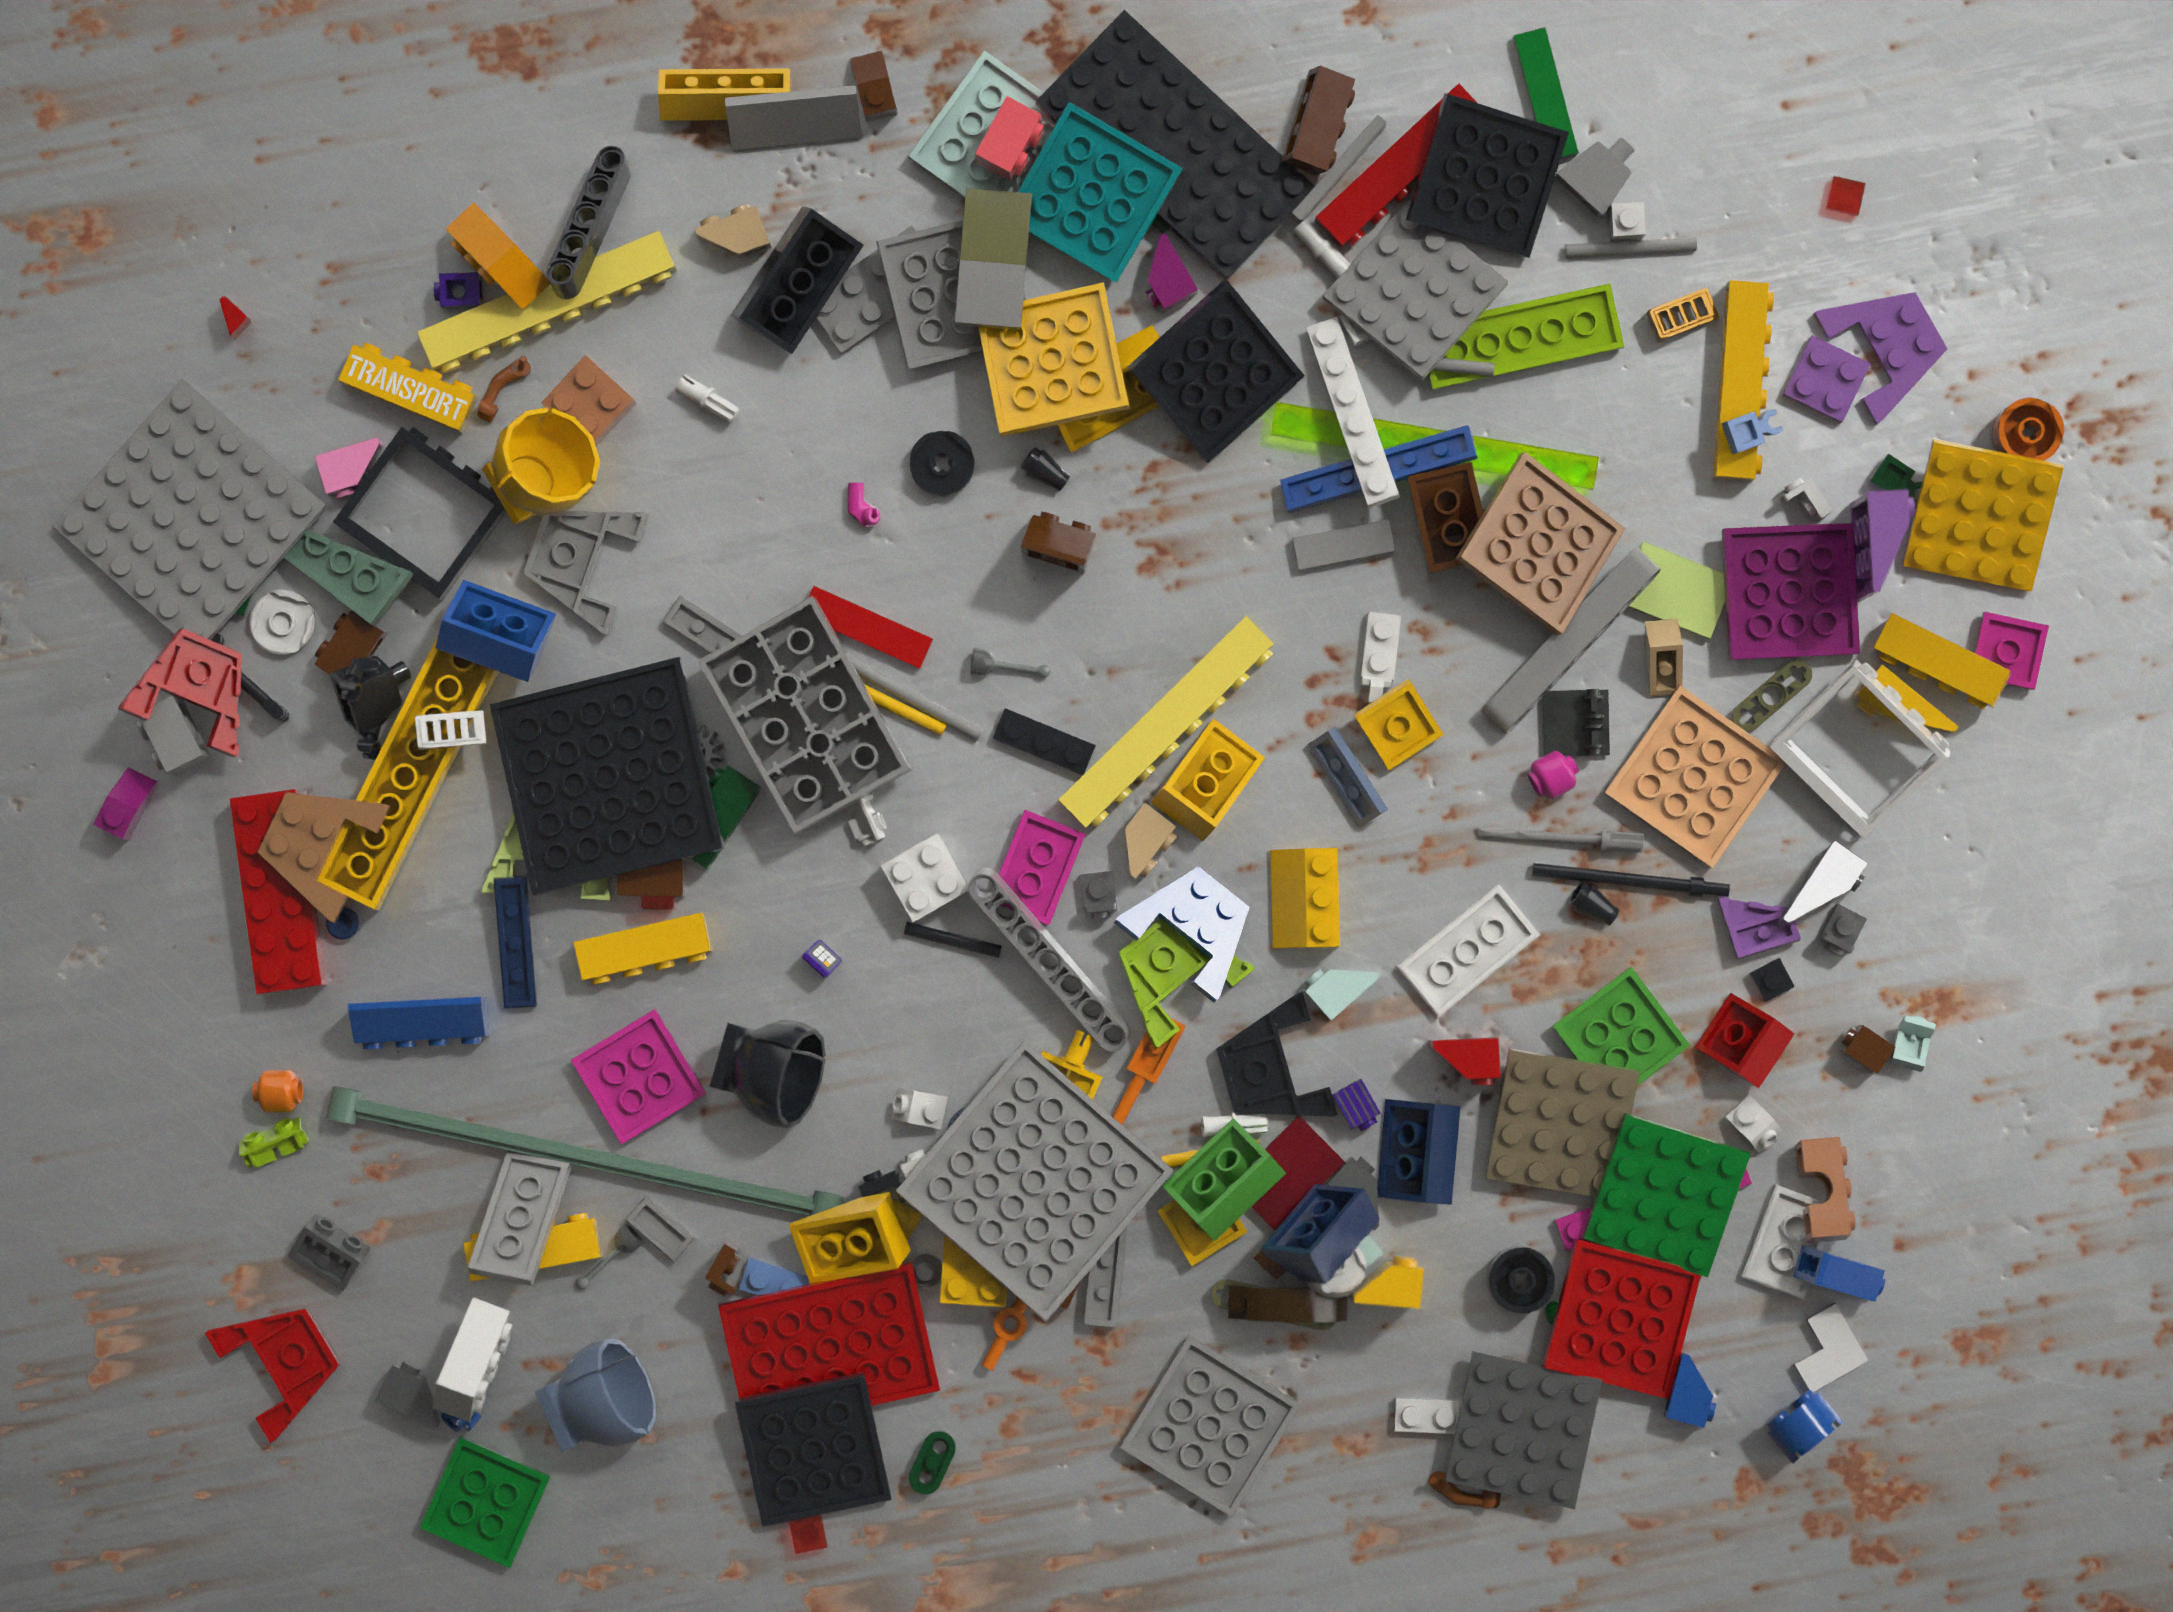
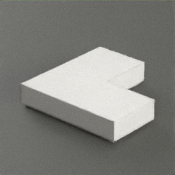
M1836 1303L1806 1319L1822 1347L1794 1363L1808 1390L1815 1392L1868 1362L1867 1357Z

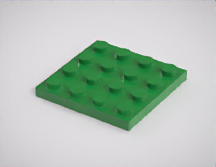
M1624 1113L1582 1236L1586 1240L1621 1251L1675 1264L1685 1271L1708 1278L1751 1154L1739 1148Z

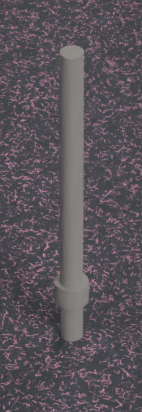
M848 655L859 676L977 741L983 729Z

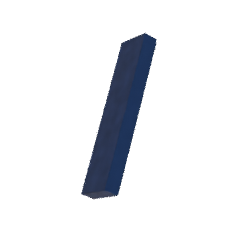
M527 875L494 877L504 1009L536 1007L538 1001Z

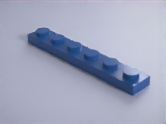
M1469 425L1383 449L1395 483L1407 480L1408 476L1478 459ZM1352 459L1280 479L1289 513L1363 492Z

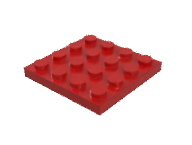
M1574 1239L1542 1367L1579 1377L1583 1375L1602 1379V1382L1669 1399L1701 1275L1685 1271L1675 1264Z

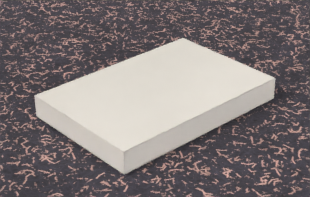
M1775 1184L1741 1277L1804 1300L1810 1282L1793 1276L1801 1247L1805 1245L1822 1250L1825 1242L1806 1243L1803 1210L1808 1205L1822 1204L1824 1202Z

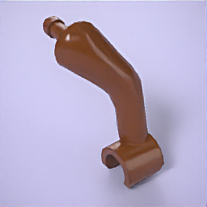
M521 356L492 378L488 390L479 404L477 412L479 418L487 422H493L499 410V406L494 404L500 390L506 384L529 375L531 365L527 362L525 356Z
M1436 1471L1428 1480L1434 1490L1456 1505L1479 1506L1482 1508H1497L1500 1506L1501 1493L1483 1490L1482 1495L1462 1492L1453 1483L1445 1481L1446 1474L1444 1472Z

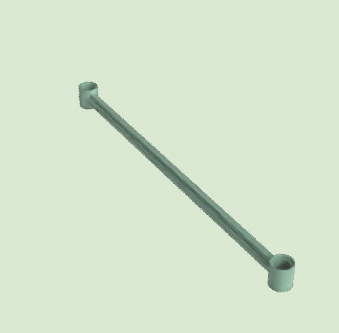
M333 1086L326 1115L327 1119L355 1124L356 1118L806 1216L839 1206L843 1203L844 1196L815 1190L814 1197L365 1100L361 1099V1091Z

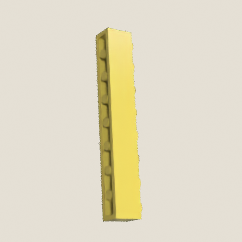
M658 230L596 256L581 291L574 298L561 299L557 297L551 285H549L522 310L506 294L420 330L417 333L431 367L436 372L441 370L444 374L461 366L460 361L470 357L473 361L490 355L489 349L502 344L503 348L513 346L521 341L520 336L532 332L533 335L544 333L551 329V323L560 319L563 320V323L575 320L581 316L580 311L591 306L593 310L608 306L612 303L610 298L623 294L624 297L632 296L642 290L641 285L653 281L654 285L663 283L671 279V273L677 270L662 234ZM569 276L561 278L559 282L567 280Z
M1245 616L1058 801L1085 828L1090 824L1096 828L1109 816L1105 810L1114 801L1120 805L1133 792L1129 786L1137 778L1143 782L1156 770L1152 764L1161 755L1167 759L1179 747L1175 741L1184 732L1190 736L1203 724L1199 718L1207 710L1213 714L1226 701L1222 695L1231 686L1237 690L1250 678L1246 672L1254 664L1260 668L1273 655L1269 649L1274 643Z

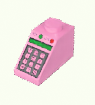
M376 437L315 456L326 494L330 497L335 496L336 500L351 497L354 490L358 488L375 464L384 447L382 440Z

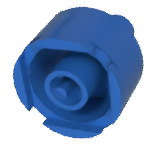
M1811 1390L1807 1391L1793 1403V1406L1796 1408L1795 1411L1788 1415L1784 1410L1767 1424L1771 1429L1767 1434L1792 1464L1799 1459L1795 1454L1796 1452L1803 1456L1835 1430L1831 1425L1832 1423L1836 1427L1844 1423L1819 1392L1814 1394Z

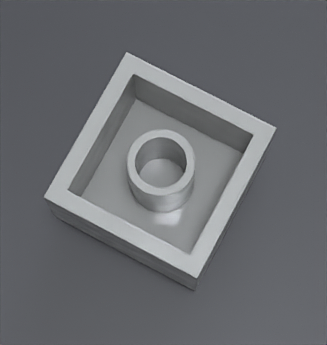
M171 696L155 704L149 720L144 721L140 719V722L136 723L145 741L149 740L155 751L151 752V755L159 770L163 769L166 773L179 775L212 758L184 700Z

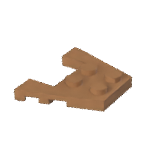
M286 792L258 853L329 921L336 923L348 896L318 882L324 865L347 819L378 833L391 806L381 803Z

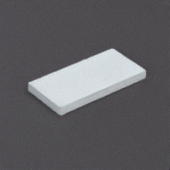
M1498 884L1401 962L1397 968L1439 1018L1540 936V934Z

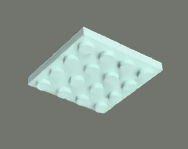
M984 50L908 155V158L964 198L966 196V188L1018 192L1056 123L1035 105L1036 100L1044 92ZM1006 96L1042 114V125H1044V134L1036 148L1030 146L1026 153L1029 155L1027 158L1029 161L1020 177L1015 175L1011 182L976 164L975 156Z

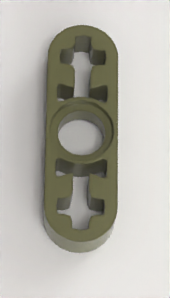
M1799 659L1785 664L1733 709L1731 721L1746 732L1755 730L1810 683L1812 679L1810 665ZM1791 666L1795 669L1803 668L1805 672L1801 676L1804 681L1800 683V681L1796 680L1787 687L1792 690L1788 695L1784 685L1776 681V678L1780 676L1782 681L1789 678L1792 674L1789 670ZM1773 686L1780 691L1781 699L1776 705H1769L1763 700L1762 694L1766 687ZM1756 697L1759 706L1766 710L1767 713L1763 716L1761 710H1759L1752 716L1754 721L1752 725L1748 722L1741 724L1739 719L1742 715L1739 711L1742 708L1745 711H1749L1756 706L1755 703L1751 702V699Z

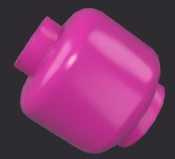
M1552 751L1531 764V773L1528 774V779L1539 797L1544 795L1548 799H1555L1575 787V774L1579 773V769L1570 755L1565 757L1558 751Z

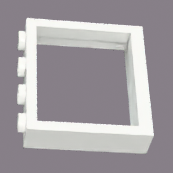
M1856 659L1773 739L1770 748L1864 839L1949 758L1950 750L1947 748L1949 746L1947 740L1936 731L1932 734L1924 726L1926 723L1925 719L1915 709L1911 708L1908 710L1900 702L1902 697L1890 685L1885 688L1876 679L1878 677L1877 672L1868 663L1864 662L1861 664ZM1854 676L1934 753L1869 816L1790 740Z

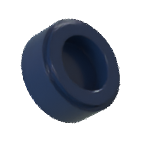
M343 907L336 923L326 919V928L334 938L347 940L354 937L359 931L360 919L354 910Z

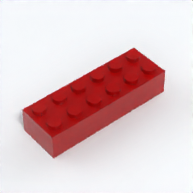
M297 789L229 798L256 994H268L327 985L317 909L258 853L285 793L301 794L300 790Z

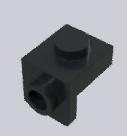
M877 1170L863 1176L864 1183L858 1187L862 1197H866L893 1185L896 1190L906 1178L904 1174L898 1176L896 1170L884 1175L881 1170ZM898 1195V1197H899L901 1203L906 1202L903 1198H901V1197Z

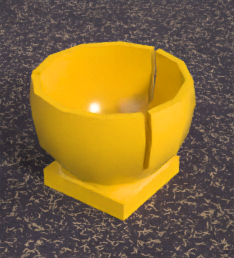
M547 407L525 411L508 424L499 434L492 461L487 463L482 468V471L512 522L516 525L536 515L543 516L563 513L574 507L592 490L596 482L600 458L593 436L575 417L554 408L548 410Z

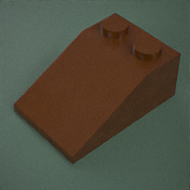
M1472 462L1408 476L1407 480L1427 575L1466 567L1456 560V557L1483 514Z
M1041 511L1040 516L1033 515L1021 544L1022 555L1085 574L1096 533L1090 532L1091 526L1077 521H1073L1071 526L1059 522V516Z

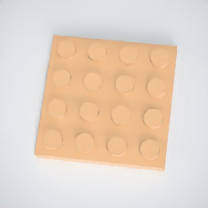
M1679 686L1604 794L1708 867L1713 868L1786 763L1768 746L1688 690Z

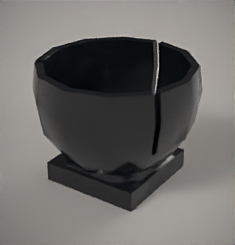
M780 1020L758 1029L727 1023L709 1087L735 1093L753 1117L770 1126L790 1128L797 1125L812 1107L822 1082L826 1060L824 1059L826 1056L824 1037L816 1028L803 1022Z

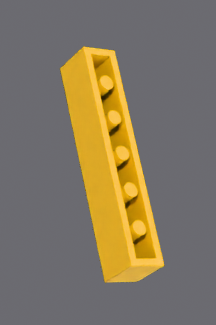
M1729 280L1726 284L1712 479L1752 482L1755 480L1756 474H1761L1762 455L1757 454L1758 446L1732 454L1721 423L1751 412H1755L1758 418L1760 409L1766 408L1767 390L1762 389L1763 376H1768L1769 357H1764L1765 344H1770L1772 326L1771 324H1766L1767 311L1772 312L1774 303V292H1769V283Z

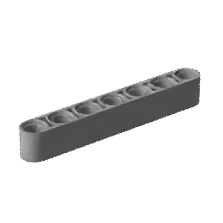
M1638 547L1631 550L1580 604L1563 634L1555 635L1553 633L1482 710V713L1505 734L1512 731L1656 578L1661 568Z
M981 868L976 871L968 886L969 894L1098 1044L1110 1052L1122 1049L1127 1042L1130 1032L1129 1025L996 871L990 868ZM980 878L990 880L993 884V890L986 893L980 891L976 881ZM1002 903L1010 904L1013 906L1015 914L1011 917L1002 916L998 911V905ZM1023 928L1032 929L1036 934V940L1032 942L1024 941L1021 939L1019 931ZM1044 953L1054 954L1058 959V964L1052 967L1044 965L1041 961V955ZM1065 978H1074L1079 983V989L1068 991L1064 988L1062 981ZM1090 1002L1096 1003L1100 1007L1101 1013L1097 1016H1090L1085 1012L1084 1005ZM1110 1027L1118 1028L1122 1033V1038L1117 1041L1107 1038L1105 1030Z

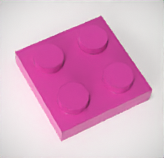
M1983 612L1974 653L2010 670L2012 674L2007 685L2035 690L2049 625Z

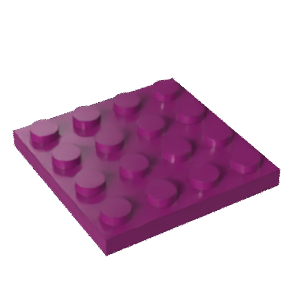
M1853 523L1722 529L1729 660L1860 654Z

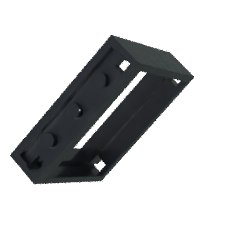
M401 427L333 523L390 564L412 572L414 574L411 578L443 601L507 512L492 486L487 488L479 482L482 477L479 473L468 465H465L463 469L452 463L455 458L454 455L440 445L436 450L426 444L428 437L415 427H412L410 431ZM405 442L494 504L491 511L439 582L350 519Z

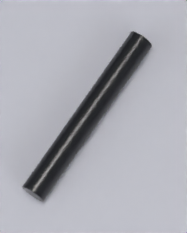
M906 922L904 930L905 935L999 958L1002 945L911 922Z

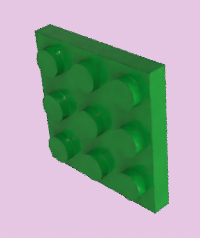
M461 1436L427 1509L420 1529L510 1568L551 1476Z

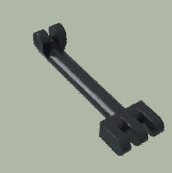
M218 633L211 639V641L221 645L225 643L224 637ZM241 671V688L273 718L281 722L288 721L290 718L289 711Z

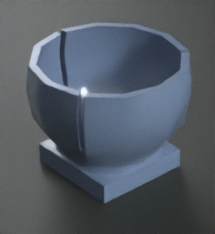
M603 1339L590 1343L573 1356L560 1379L535 1391L561 1452L573 1448L584 1441L604 1446H620L633 1443L647 1435L656 1422V1400L648 1375L637 1356L633 1355V1351L620 1340Z

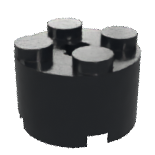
M1513 1246L1502 1250L1493 1258L1487 1270L1486 1282L1490 1295L1501 1307L1514 1313H1530L1539 1310L1550 1300L1554 1292L1555 1276L1551 1263L1540 1252L1525 1246ZM1526 1271L1528 1274L1525 1278L1528 1282L1527 1286L1518 1285L1515 1288L1514 1283L1516 1280L1513 1276L1517 1272L1522 1275Z

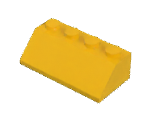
M1153 325L1117 343L1130 409L1056 425L1071 453L1159 407L1127 368L1128 365L1160 338Z

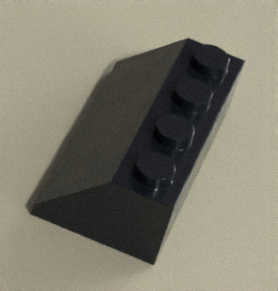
M802 206L731 316L773 344L793 354L864 244L812 208Z

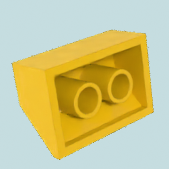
M1338 848L1270 850L1273 948L1340 947Z
M1393 1256V1262L1385 1261L1361 1282L1359 1288L1350 1294L1349 1298L1354 1303L1421 1309L1424 1268L1417 1264V1260L1413 1259V1257Z

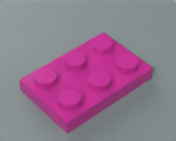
M1024 810L999 875L1040 922L1050 925L1086 834ZM1002 903L999 905L1014 911L1013 906H1011L1008 903Z

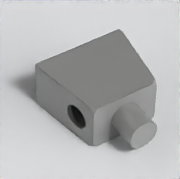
M1621 137L1609 150L1598 141L1560 169L1555 179L1600 220L1632 173L1624 162L1635 150Z

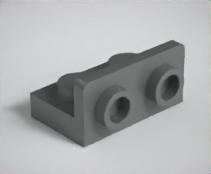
M315 1214L302 1229L288 1257L344 1291L360 1263L369 1253L370 1247L365 1245L358 1237L349 1235L335 1226L331 1220Z

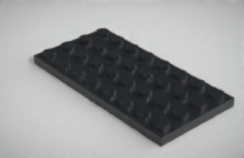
M1125 10L1118 15L1035 102V105L1055 123L1058 122L1068 102H1071L1182 167L1181 174L1156 217L1227 281L1290 216L1315 187L1295 167L1282 163L1283 156Z

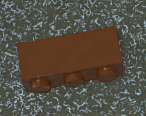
M1321 65L1308 71L1281 160L1282 163L1313 175H1319L1331 169L1337 156V152L1334 151L1337 139L1342 136L1346 127V121L1343 120L1345 112L1351 106L1355 97V90H1353L1354 78Z

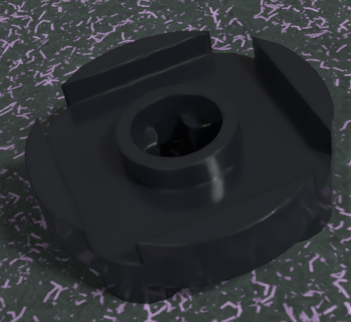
M937 431L925 434L915 443L910 454L909 466L913 480L923 491L931 495L947 497L960 492L968 485L973 476L975 460L970 445L963 437L951 431ZM945 455L949 456L948 464L950 469L948 471L943 469L939 472L934 469L936 467L934 458L936 456L943 458Z

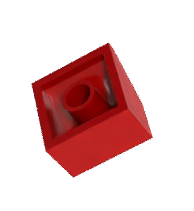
M1730 993L1695 1048L1759 1089L1795 1033L1774 1017Z
M1499 1038L1428 1040L1429 1048L1462 1078L1471 1079V1085L1493 1084V1078H1501Z

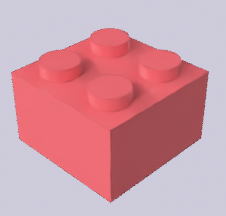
M1006 96L975 153L976 164L1010 182L1015 175L1020 177L1029 161L1027 159L1029 155L1026 153L1030 146L1033 148L1038 146L1044 134L1042 114Z

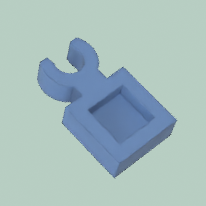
M1765 411L1758 418L1755 412H1751L1721 423L1731 453L1735 454L1766 443L1763 435L1772 436L1779 434L1783 430L1782 426L1771 428L1768 424L1769 417L1776 415L1777 411Z

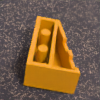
M474 202L446 228L447 232L454 238L450 244L490 285L496 282L522 310L550 285L544 274Z

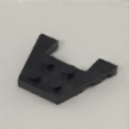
M1303 992L1295 994L1216 1048L1234 1112L1330 1117L1338 1115L1330 1087L1296 1095L1279 1037V1029L1311 1020Z

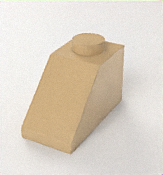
M1678 619L1645 621V657L1650 696L1672 695L1679 686H1682L1683 643Z

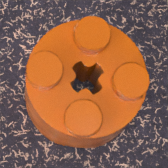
M2032 397L2017 400L2003 409L1995 419L1992 429L1993 443L1998 452L2042 461L2055 454L2064 435V423L2058 410L2051 404ZM2025 427L2027 429L2033 428L2034 434L2030 438L2028 436L2024 437L2022 434Z

